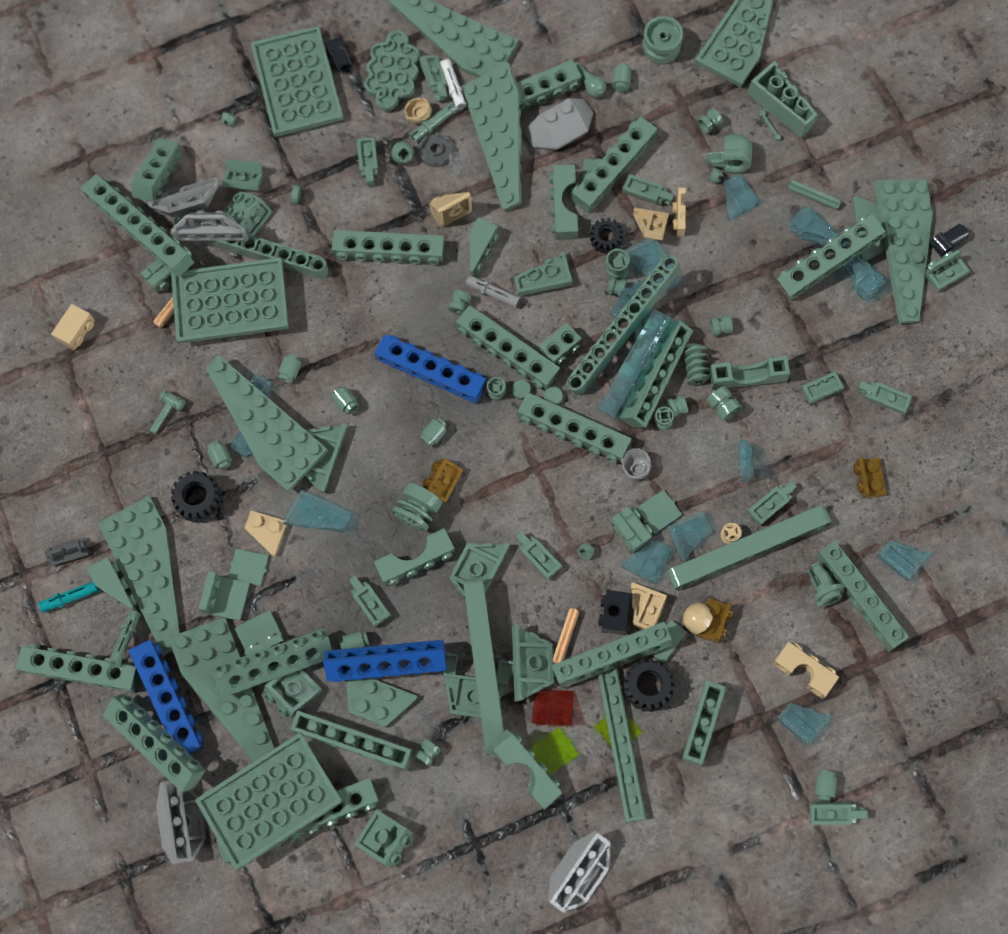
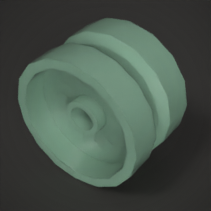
M659 16L651 19L646 24L643 52L648 59L655 63L664 64L674 61L679 56L683 40V29L680 23L674 18Z

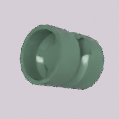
M613 249L607 254L605 273L610 279H612V276L617 277L618 280L625 279L629 273L630 256L623 249Z
M726 386L720 387L706 399V402L712 409H717L716 414L722 422L733 417L742 408L736 398H731L732 393Z

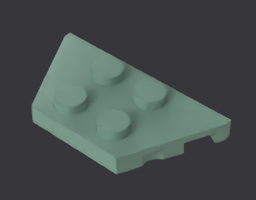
M859 197L852 198L856 224H858L860 218L865 215L870 216L871 214L881 224L878 204ZM860 231L857 236L864 238L867 236V232ZM884 238L860 253L862 264H866L868 260L875 256L878 257L886 251Z
M345 423L336 427L326 426L320 429L306 430L328 450L304 476L324 494L348 425Z
M466 544L449 577L464 599L463 580L483 578L486 594L510 548V544Z
M514 624L512 625L515 702H518L554 683V670L552 667L553 648L552 643L545 639H540L538 635L532 632L529 633L520 628V625Z
M372 678L347 680L348 712L385 728L418 699L416 695Z

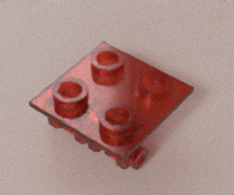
M541 689L534 693L532 724H536V726L548 724V727L550 725H554V727L558 725L566 726L567 728L572 726L574 691Z

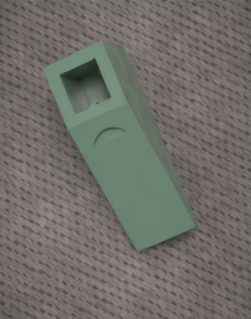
M479 217L470 231V273L474 277L481 272L484 259H488L491 253L490 248L493 243L496 244L500 235L497 225Z
M107 557L87 568L95 586L129 609L138 611L135 606L137 602L133 594L129 595L127 591L129 587L124 577L121 578L118 573L121 570L116 561L112 562Z

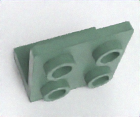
M241 191L233 197L230 204L223 210V212L228 213L245 229L246 234L255 236L273 212L260 197Z
M208 571L198 609L203 614L240 621L250 584L248 582L219 577L216 572Z
M269 610L235 628L245 649L244 653L246 656L286 642Z

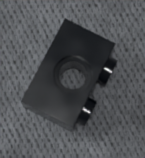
M606 590V595H602L600 607H604V614H599L598 626H602L601 632L625 635L630 593ZM611 608H616L619 611V615L611 616L608 611Z

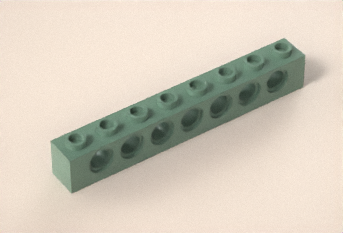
M95 174L80 188L87 199L175 276L180 277L194 264L190 257L192 253L185 246L183 248L180 247V243L175 237L172 236L170 238L168 232L162 226L158 228L156 226L157 223L150 216L147 218L140 207L137 206L135 208L133 206L134 203L127 196L124 198L117 187L112 188L111 183L105 177L101 178Z
M367 778L338 790L337 793L343 801V808L339 813H334L333 809L323 815L321 820L313 821L284 841L294 842L300 839L301 834L307 832L308 835L320 831L319 827L327 825V827L338 824V819L343 817L350 819L357 816L358 811L365 809V812L375 809L377 807L376 804L380 803L372 779ZM356 794L361 795V803L353 805L352 797ZM217 839L216 841L223 862L225 864H230L232 866L230 860L228 859L226 853L224 852L222 846L220 845ZM279 843L270 850H274L281 847V844Z

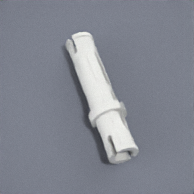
M445 59L440 64L448 83L449 95L453 98L457 110H462L467 106L462 95L463 89L458 84L451 60Z

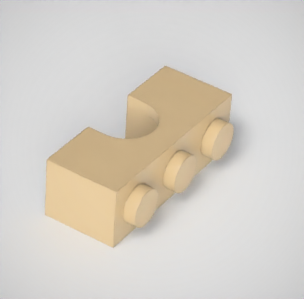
M788 642L773 665L788 676L795 668L803 667L807 669L811 679L806 688L823 700L839 678L835 675L836 671L829 666L824 667L815 656L802 652L803 649L798 644Z

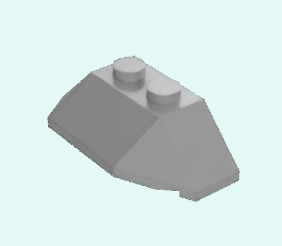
M569 98L538 115L523 132V135L532 148L558 150L588 133L593 111L584 99Z
M218 177L157 195L154 202L148 201V205L172 218L178 215H186L193 211L195 213L204 211L209 206L219 186Z
M198 211L186 214L171 229V235L178 241H248L245 229L228 213L223 211H216L215 213Z
M170 781L160 782L156 805L162 848L172 865L192 862L206 840L203 814L195 801L198 796L192 790L182 793Z
M596 831L574 842L550 877L548 902L563 913L586 904L609 870L611 843Z

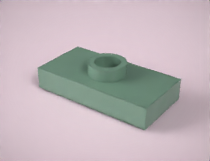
M836 371L801 386V390L809 404L844 389Z
M672 620L666 626L672 639V646L650 654L663 664L687 633L686 630Z

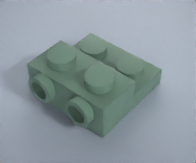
M301 669L275 678L267 683L264 688V698L270 704L274 702L279 707L277 710L282 717H288L291 720L295 717L297 710L301 712L307 703L321 693L322 689Z
M376 809L354 845L391 868L399 863L401 859L400 853L403 848L411 844L413 832Z

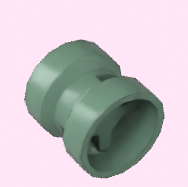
M712 108L707 111L705 116L702 115L698 118L697 122L701 130L708 134L713 130L714 126H719L723 120L719 112Z
M456 290L452 295L453 301L450 302L448 310L456 315H462L467 309V304L470 303L471 296L466 292Z
M729 314L723 315L719 319L717 317L710 318V328L713 336H718L721 332L726 334L733 332Z
M493 377L488 381L487 392L490 399L500 401L505 397L506 385L503 379Z
M663 406L657 409L654 424L660 430H668L673 424L674 412L671 408Z
M425 738L421 743L422 747L416 750L413 755L430 767L433 762L432 758L438 755L441 749Z

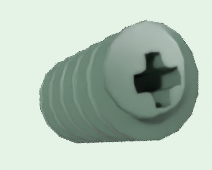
M695 343L687 344L684 348L685 364L687 365L686 371L688 372L686 377L689 379L687 384L691 386L701 385L711 378L710 375L705 374L710 372V368L704 367L709 365V361L703 360L708 358V354L702 353L707 351V347Z

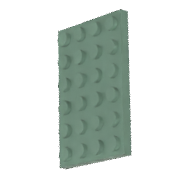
M319 26L251 42L274 137L344 120Z
M281 257L186 270L180 277L175 276L171 272L176 341L178 344L289 329Z
M298 733L195 799L235 871L243 868L343 802L301 733Z

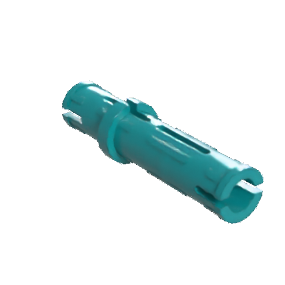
M92 581L61 594L55 593L53 597L39 601L38 605L41 612L45 613L57 607L62 608L65 604L99 592V590Z

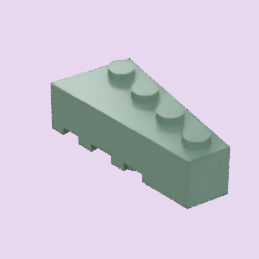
M773 61L751 81L747 94L799 137H803L813 127L818 114L806 99L798 94V89L795 85L792 86L787 80V75L781 72L776 61Z

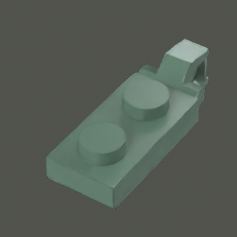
M421 56L419 61L431 92H434L437 102H444V99L447 97L448 83L438 56Z
M375 138L357 139L360 174L362 177H366L367 187L375 186L374 176L378 175Z
M629 174L622 189L623 193L654 204L661 205L663 203L671 206L674 200V194L668 193L667 189L663 188V185Z
M861 381L857 388V392L866 395L865 398L869 401L903 415L906 414L912 399L911 395L879 382L868 384Z
M792 481L785 487L782 485L776 486L747 512L761 526L792 499L790 494L796 490L797 486Z
M522 531L516 536V540L521 544L519 547L521 553L547 580L562 568V565L536 538L534 539L531 536L528 539Z
M356 576L349 579L354 587L351 591L354 599L375 628L391 617L369 584L366 582L361 584Z
M809 802V823L811 825H852V823H856V819H867L866 807H856V803Z

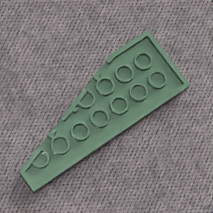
M387 0L390 6L401 16L406 17L412 26L417 27L422 35L439 50L441 49L463 72L478 78L508 62L519 44V40L430 0Z
M735 0L696 58L695 64L742 88L759 62L773 0Z
M508 62L462 86L493 182L505 212L522 204V183L520 182V172L522 171L520 164L521 110L519 109L521 94L511 65Z
M877 180L874 182L881 226L886 231L884 243L899 324L916 323L920 318L933 215L927 181Z
M218 355L206 367L209 376L261 469L289 493L328 452L327 448Z
M148 496L98 522V525L156 642L162 650L163 656L166 657L173 653L168 637L181 633L175 598L176 592L170 559V546L168 544V530L152 498Z

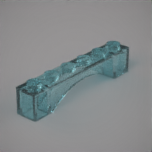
M807 206L792 217L788 228L801 240L812 241L822 246H826V242L831 238L840 236L835 234L831 230L830 225L827 222H823L813 209L810 210ZM845 242L842 243V248H849V246ZM856 256L845 264L852 280L853 291L866 303L883 288L886 282L883 276L875 272L866 260Z
M656 309L653 310L598 407L599 412L614 420L618 418L640 373L671 324V317Z

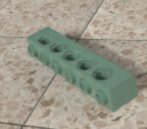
M641 116L637 121L634 120L630 124L629 130L625 134L622 133L619 136L617 144L607 150L606 156L597 161L592 172L589 171L584 176V181L580 185L577 184L572 190V202L587 213H590L656 138L658 129ZM615 162L617 165L613 166L609 163ZM604 175L606 178H599L598 176ZM588 188H593V189H595V190H594V191H588L587 189H588Z
M873 214L870 216L865 215L858 220V224L844 229L842 235L828 240L826 246L812 251L810 257L800 259L795 263V267L781 272L779 278H777L778 283L790 300H793L886 236V231ZM860 231L867 232V236L864 238L858 237L857 234ZM844 242L851 243V246L847 249L841 247ZM832 252L836 256L829 260L825 258L827 253ZM813 263H817L820 265V267L817 270H811L809 268L810 265ZM795 275H804L801 281L794 280Z
M334 230L332 253L334 258L339 260H346L348 258L357 261H364L366 259L375 262H383L385 260L394 263H401L403 261L412 264L422 262L437 265L438 263L443 264L444 236ZM350 245H356L352 249L348 248ZM368 246H374L373 249H366ZM386 247H393L391 250H384ZM404 248H411L409 251H403ZM422 249H429L428 252H421Z
M469 305L456 321L457 331L462 336L470 337L475 345L487 349V352L492 357L500 358L502 363L508 368L513 367L522 378H528L533 381V385L538 389L543 388L546 390L560 375V367ZM479 326L481 330L474 331L473 328ZM492 336L497 338L495 341L492 342L487 340L489 337ZM504 347L511 348L509 352H504L502 349ZM520 357H524L527 359L525 362L517 361V359ZM534 368H540L542 371L539 373H534L532 370Z
M680 320L666 322L619 417L632 428H646L693 330Z
M528 392L518 410V418H520L521 422L527 425L531 423L543 432L549 431L558 439H567L576 447H585L594 455H603L612 463H621L624 454L631 445L632 438ZM538 411L544 413L542 417H536L534 414ZM554 419H559L561 423L559 425H554L551 421ZM570 427H577L579 430L572 433L568 429ZM589 434H593L596 438L594 440H588L586 436ZM605 442H611L613 444V447L606 448L603 444Z
M836 541L818 553L816 556L818 561L824 563L825 570L829 572L836 584L840 583L845 589L844 595L888 653L909 638Z
M665 622L556 663L552 667L562 689L671 647L672 639Z
M323 628L210 668V672L218 696L222 698L323 662L325 651L332 650Z
M37 645L21 646L15 669L21 673L136 692L140 675L133 662L124 661L120 667H114L108 663L110 658H105L102 661L97 660L98 657L86 654L85 657L78 656L79 653L67 651L66 654L59 653L60 650L48 648L46 651L40 650L41 647ZM44 656L43 664L38 665V659ZM63 660V666L57 669L58 661ZM82 663L83 667L81 671L76 672V666ZM101 666V673L95 676V669ZM117 670H120V671H121L120 677L117 678V679H114V678H113L114 672L117 671Z
M127 694L113 696L103 716L180 792L183 793L195 789L206 771L199 761L187 753L186 749L180 746L173 739L172 735L162 729L157 721L153 720L143 708L137 705L131 696Z
M298 710L290 729L293 733H301L307 738L403 771H407L413 754L411 749Z

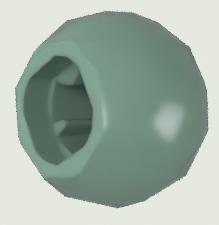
M400 141L393 146L391 155L395 162L406 164L412 160L414 150L410 143Z

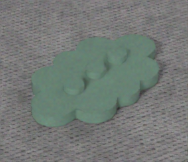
M400 30L391 32L387 36L386 42H378L372 46L370 50L371 60L366 65L368 77L365 80V89L369 95L376 97V104L382 111H392L398 106L400 99L410 98L415 92L414 81L419 76L417 65L420 62V52L415 46L409 45L407 34Z

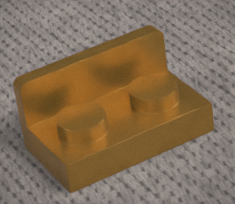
M858 457L853 465L854 474L858 475L857 490L858 493H861L862 499L886 496L880 458L863 459V457Z
M443 458L433 463L431 467L432 472L429 477L425 478L422 487L436 495L442 503H446L463 469Z
M707 598L705 605L710 609L713 620L705 631L695 634V636L714 643H718L719 639H724L727 628L724 627L726 620L730 621L733 610L730 609L732 603L728 602L725 604Z

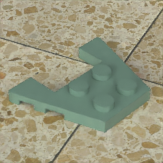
M446 653L447 665L443 674L451 715L481 719L476 677L456 675L459 655ZM499 660L497 674L499 701L514 673L513 661Z

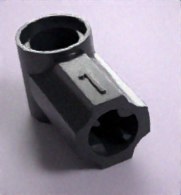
M339 36L324 42L327 52L332 57L338 72L344 73L349 71L352 63L346 52V46L342 37Z
M959 223L947 232L937 234L930 240L929 244L940 257H943L954 246L969 237L968 230Z

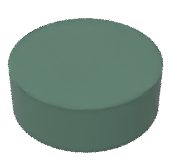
M293 185L291 203L298 204L301 196V186Z
M518 380L512 386V394L518 400H524L527 392L531 393V387L525 380Z
M549 387L545 390L544 400L555 405H559L562 402L563 394L559 388Z

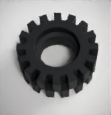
M601 218V222L597 220L595 225H592L590 231L592 247L594 246L596 251L599 249L602 254L603 251H606V254H608L609 251L619 249L620 245H622L623 228H621L620 223L616 224L617 220L615 219L611 222V218H607V221ZM602 231H610L614 237L611 241H603L599 235Z

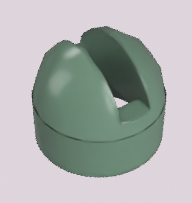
M224 111L221 119L222 123L232 126L237 116Z
M713 167L708 181L712 183L721 182L722 180L719 179V176L723 177V172Z
M585 542L580 545L577 552L580 557L588 560L594 554V546H591V543Z

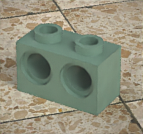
M566 323L538 345L539 353L560 366L571 353L575 354L581 349L582 338ZM569 338L572 339L573 342L568 344L565 343L564 340ZM552 350H557L559 353L557 355H552L549 352Z

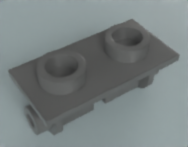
M82 537L47 548L45 556L49 559L50 566L88 556L85 538Z

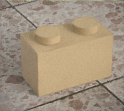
M71 304L51 335L56 341L75 351L77 346L82 344L86 333L93 328L95 320L90 313Z

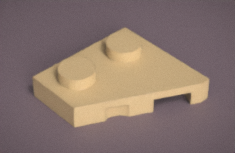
M678 188L676 202L672 204V212L676 213V219H673V230H676L677 237H684L686 205L684 198L686 188Z
M634 208L633 216L643 236L653 240H663L669 213Z
M251 510L245 530L273 557H276L288 522Z
M632 582L633 622L635 627L644 630L657 624L668 597L665 594Z

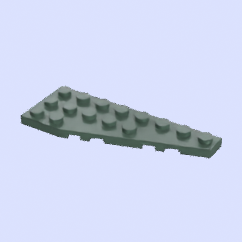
M226 618L168 637L182 677L191 685L196 694L200 696L213 715L244 750L249 759L255 762L272 751L274 746L252 688L250 687L219 698L210 668L240 658Z

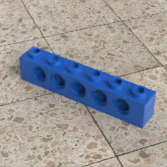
M384 334L374 353L376 360L475 404L478 403L486 387V379L482 374L469 372L462 365H453L448 359L435 357L430 351L419 350L414 344L409 342L407 344L403 343L398 337L393 335L387 336ZM397 350L402 351L400 355L393 354ZM412 358L419 359L416 363L410 362ZM429 365L436 366L434 370L427 369ZM447 372L453 374L449 378L444 377V374ZM463 380L470 381L468 385L460 384Z
M444 639L329 650L325 651L323 663L327 682H341L343 680H361L363 678H381L383 676H401L404 674L417 675L424 672L438 673L446 670L447 658Z
M148 640L128 650L165 731L172 735L173 739L180 746L184 747L190 755L203 749V737L199 731H195L193 726L196 724L191 713L187 714L185 709L187 703L182 695L179 696L176 690L179 686L174 678L171 679L168 673L171 670L167 661H163L160 656L162 650L159 644ZM154 658L155 665L151 668H148V660ZM158 676H163V683L159 686H156V678ZM168 693H171V701L169 703H164V696ZM175 711L180 712V718L177 721L172 720V714ZM183 729H188V737L181 739L180 732Z

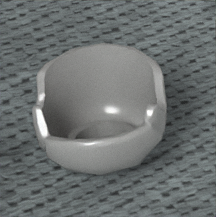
M640 448L627 451L621 460L624 473L630 479H642L651 470L649 455Z

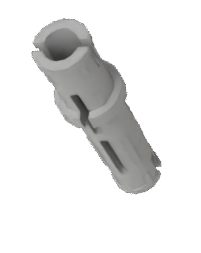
M469 275L466 286L480 291L482 295L487 294L515 308L518 306L519 296L491 285L487 280L483 281Z

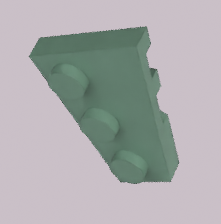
M565 252L559 253V256L552 260L544 261V264L536 268L532 267L515 276L514 281L518 296L571 286L572 278Z

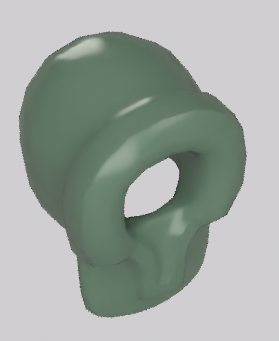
M741 134L726 135L724 151L707 153L706 165L722 167L724 171L729 173L747 171L752 164L753 147L751 140Z

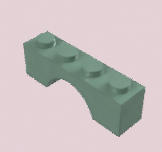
M554 165L553 172L549 173L550 184H553L554 189H550V199L554 200V206H551V217H555V222H552V233H556V240L578 239L577 214L568 211L562 202L564 197L576 185L575 165Z
M787 356L767 358L763 362L747 366H737L730 362L711 364L709 375L711 376V388L716 390L722 386L734 388L787 382L790 370Z
M444 528L427 536L426 548L418 558L401 560L391 553L374 561V564L384 585L394 586L400 582V579L406 576L411 578L418 574L417 571L423 568L427 570L434 567L435 563L440 560L447 561L451 559L453 554H455V549Z
M506 729L489 747L505 765L511 763L526 764L530 772V782L526 791L538 805L546 809L562 794L558 788L560 784L553 776L549 778L545 773L547 768L540 761L537 763L533 759L535 754L528 746L524 748L521 745L523 740L515 731L511 733Z

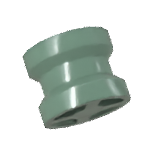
M612 276L608 294H617L618 297L623 298L627 280H618L617 277Z
M683 395L678 396L677 399L671 398L667 400L668 407L674 412V417H677L680 413H688L687 403Z

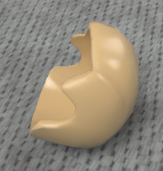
M415 98L406 105L404 114L411 123L421 124V122L427 121L430 118L431 106L425 98Z
M699 602L691 604L685 610L683 616L685 627L693 634L705 631L713 620L710 609L705 604Z

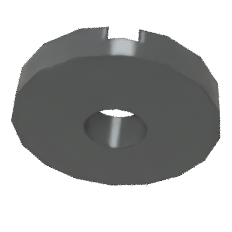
M435 132L431 135H425L420 140L418 153L421 161L427 166L441 167L452 159L454 148L448 136ZM436 146L441 148L437 153L431 151Z

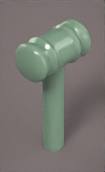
M167 390L162 391L159 400L165 406L149 431L156 434L172 408L177 411H181L184 408V399L177 397Z

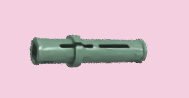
M450 102L430 119L421 122L418 128L409 133L410 138L417 143L425 135H430L433 129L454 113H457L456 106Z
M129 611L125 623L120 628L121 633L108 661L110 665L120 667L129 642L136 633L135 628L141 617L139 612Z

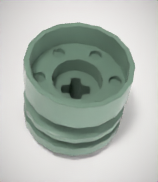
M407 483L401 493L406 501L397 500L396 504L398 507H393L391 512L403 524L413 529L427 532L429 526L426 523L431 524L433 521L427 513L436 515L443 503L427 489L414 483Z

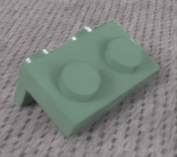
M226 160V172L222 180L223 187L259 190L263 179L262 163Z
M959 249L954 252H947L942 257L943 259L939 261L934 260L927 266L928 269L925 272V276L937 292L969 273L970 270L959 257L961 253Z

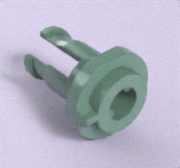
M823 562L811 565L813 570H806V573L809 574L817 592L814 596V601L818 608L829 606L839 601L845 591L843 585L834 583L829 572L825 570Z

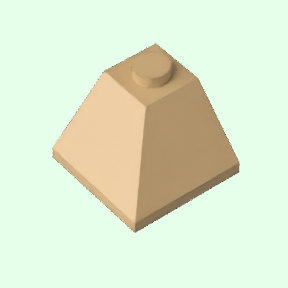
M469 192L436 197L429 203L430 212L441 228L472 212L471 194Z

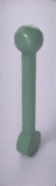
M760 110L759 116L765 120L773 132L774 139L780 140L781 135L776 132L768 120L766 111Z

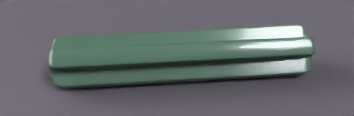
M794 180L789 184V190L835 210L841 204L839 199Z

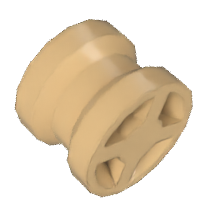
M735 523L726 524L721 532V540L727 545L739 540L741 536V528Z

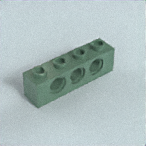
M573 59L517 82L521 94L519 109L526 111L536 104H543L548 99L557 98L565 92L578 89L581 86L582 76Z
M157 139L131 182L132 197L154 202L157 195H160L162 186L167 183L168 176L174 171L177 161L181 159L182 153L179 150L178 142Z
M706 681L681 761L698 767L702 766L724 696L725 686Z

